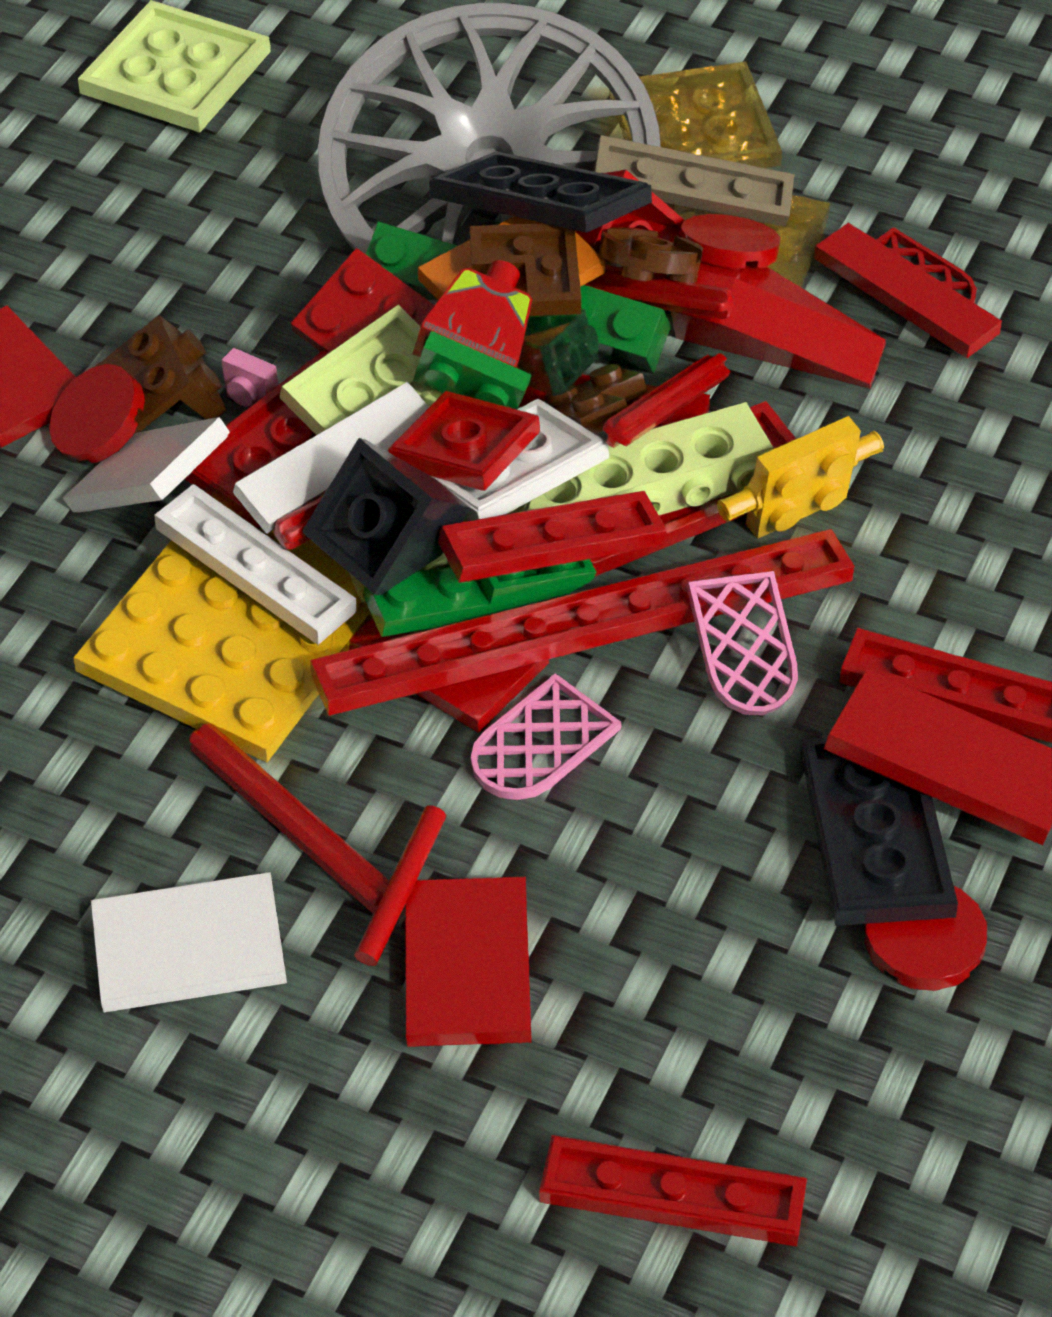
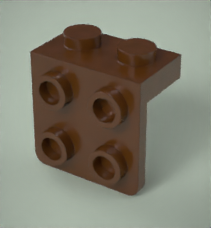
M160 315L138 330L131 338L96 365L111 364L121 366L142 385L145 403L143 411L138 408V413L134 419L139 423L135 433L141 432L179 400L183 401L205 419L217 418L227 411L218 393V390L222 387L221 382L216 374L205 364L202 357L206 354V350L200 340L189 330H185L183 333L180 332Z

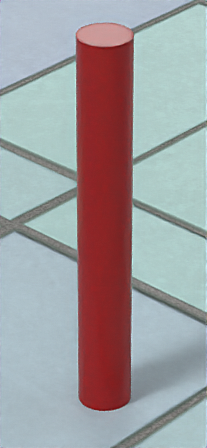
M433 805L425 806L354 956L365 965H377L446 819V813L439 807Z

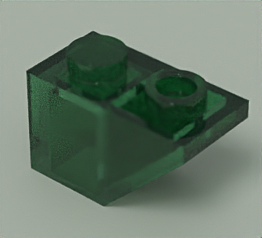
M581 309V314L544 315L528 318L518 366L520 370L531 374L529 387L552 396L563 395L598 358V336L595 328L588 323L585 309Z

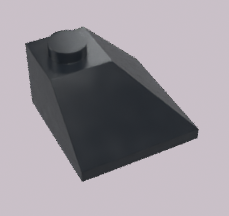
M358 438L302 532L373 594L382 595L443 554L438 543L441 527L463 522L471 508L435 478L366 439Z

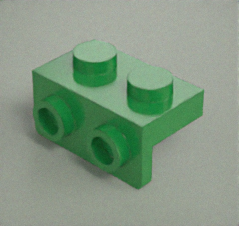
M431 331L423 347L413 380L441 393L449 391L518 409L529 385L531 374Z

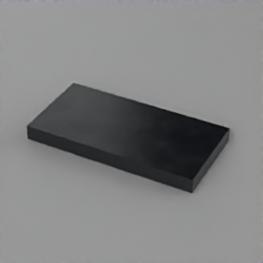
M497 151L429 180L430 198L585 233L652 203L651 185L646 182Z
M828 737L801 739L800 754L835 926L956 918L958 901L932 797L825 750L824 747Z

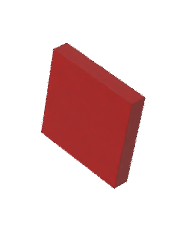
M445 391L388 448V452L432 477L485 491L540 433L539 416Z

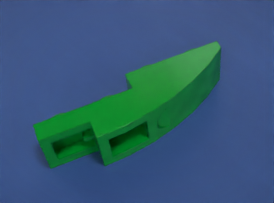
M586 559L459 583L451 566L418 571L382 595L373 594L368 588L364 587L363 597L381 637L419 630L427 631L563 597L594 580L596 570L591 560Z

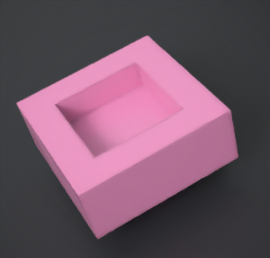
M234 347L222 359L226 395L241 406H252L278 386L277 369L271 363Z

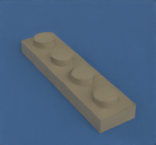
M604 135L600 136L594 172L606 173L626 169L639 181L651 185L652 192L665 203L744 217L784 227L789 219L795 174Z

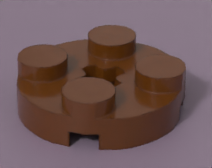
M613 227L608 228L607 233L602 232L598 254L605 260L606 265L622 267L621 274L631 279L650 281L655 272L667 274V278L674 281L695 283L697 282L703 247L691 240L675 235L672 243L658 238L657 231Z

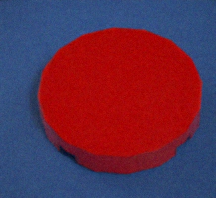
M725 214L692 216L683 221L680 231V237L691 240L703 247L702 263L732 270L746 268V261H758L757 268H765L777 260L781 237L774 229L763 223Z
M104 364L83 372L74 378L64 389L52 410L49 425L52 443L71 461L81 463L83 460L96 463L115 454L130 440L139 424L134 419L138 413V408L142 411L144 409L145 397L142 385L121 366Z
M954 886L958 901L956 918L865 924L864 945L872 963L883 974L885 969L889 974L898 977L897 983L910 989L937 991L957 986L970 976V972L977 965L979 966L985 955L987 922L979 905L962 889Z

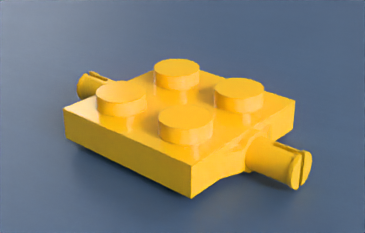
M847 416L757 456L754 475L749 484L744 487L743 491L718 500L717 508L719 514L724 521L729 522L733 518L747 513L746 525L758 539L774 531H785L794 526L800 519L817 511L831 510L847 498L853 467L857 466L859 461L883 452L884 444L882 438L876 431H872L860 438L861 430Z

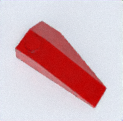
M746 261V268H739V270L700 263L697 282L695 283L728 288L731 291V295L735 297V304L728 318L718 319L670 311L676 339L871 389L886 345L884 338L771 268H757L758 261Z

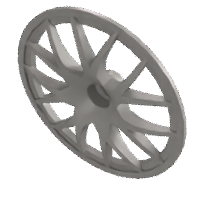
M509 3L468 4L431 12L409 21L386 34L357 59L337 85L327 105L319 136L318 171L323 196L334 223L354 250L358 248L366 254L374 231L366 223L357 206L385 189L405 181L436 177L495 151L594 171L597 151L552 150L544 145L548 136L570 125L590 119L624 115L633 142L661 147L659 126L653 104L644 84L623 56L598 34L576 21L554 12L531 6ZM479 36L522 38L499 70L497 76H495ZM467 38L481 80V91L472 107L450 97L437 79L422 51L442 43ZM537 42L563 51L576 59L567 72L535 104L514 110L510 99L514 82L526 58ZM412 58L428 96L378 84L395 68ZM587 68L601 79L616 99L563 104ZM369 98L397 106L417 115L436 128L439 136L423 142L351 133L362 105ZM348 148L397 161L375 174L351 193L346 167ZM432 198L396 227L418 233L446 217L442 241L455 245L459 228L467 212L475 208ZM500 214L501 223L513 216Z

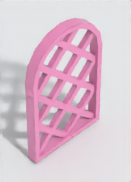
M774 571L688 582L686 587L705 662L706 673L715 695L728 708L744 715L762 716L778 710L792 696L798 681L796 655ZM762 582L754 594L741 586L742 584ZM767 586L769 587L773 606L760 598ZM725 587L717 599L703 590ZM731 589L749 600L740 614L722 603ZM698 597L712 605L704 618ZM754 605L772 616L763 630L746 619ZM717 609L735 621L726 635L708 623ZM776 622L778 623L782 642L769 634ZM740 625L758 636L749 650L731 639ZM707 633L720 641L713 654H711ZM763 641L781 652L773 666L754 655ZM726 646L744 657L735 671L717 660ZM785 658L789 667V677L778 671ZM749 661L767 673L758 687L740 676ZM715 669L729 678L723 688ZM772 677L788 687L785 695L778 701L764 692ZM735 682L753 694L747 704L733 699L728 694ZM758 698L768 704L766 706H753Z
M555 673L489 726L474 742L471 753V766L474 778L484 790L499 798L521 800L536 797L553 787L620 731L621 721ZM553 689V700L538 701ZM559 689L573 700H559ZM553 709V723H532V710ZM560 709H581V722H560ZM588 711L603 722H588ZM525 712V723H511ZM603 730L589 742V731ZM554 731V745H532V732ZM560 731H582V744L561 745ZM504 732H525V745L504 746ZM497 735V746H485L490 739ZM576 753L561 765V754ZM526 754V768H504V755ZM532 754H554V768H533ZM497 755V769H479L478 756ZM504 777H526V787H504ZM533 777H547L533 785ZM487 778H497V784Z

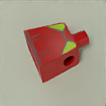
M503 260L493 261L486 275L471 268L462 269L423 320L412 354L421 357L423 347L431 331H434L513 367H517L533 300L529 293L515 288L520 278L519 270L513 264Z

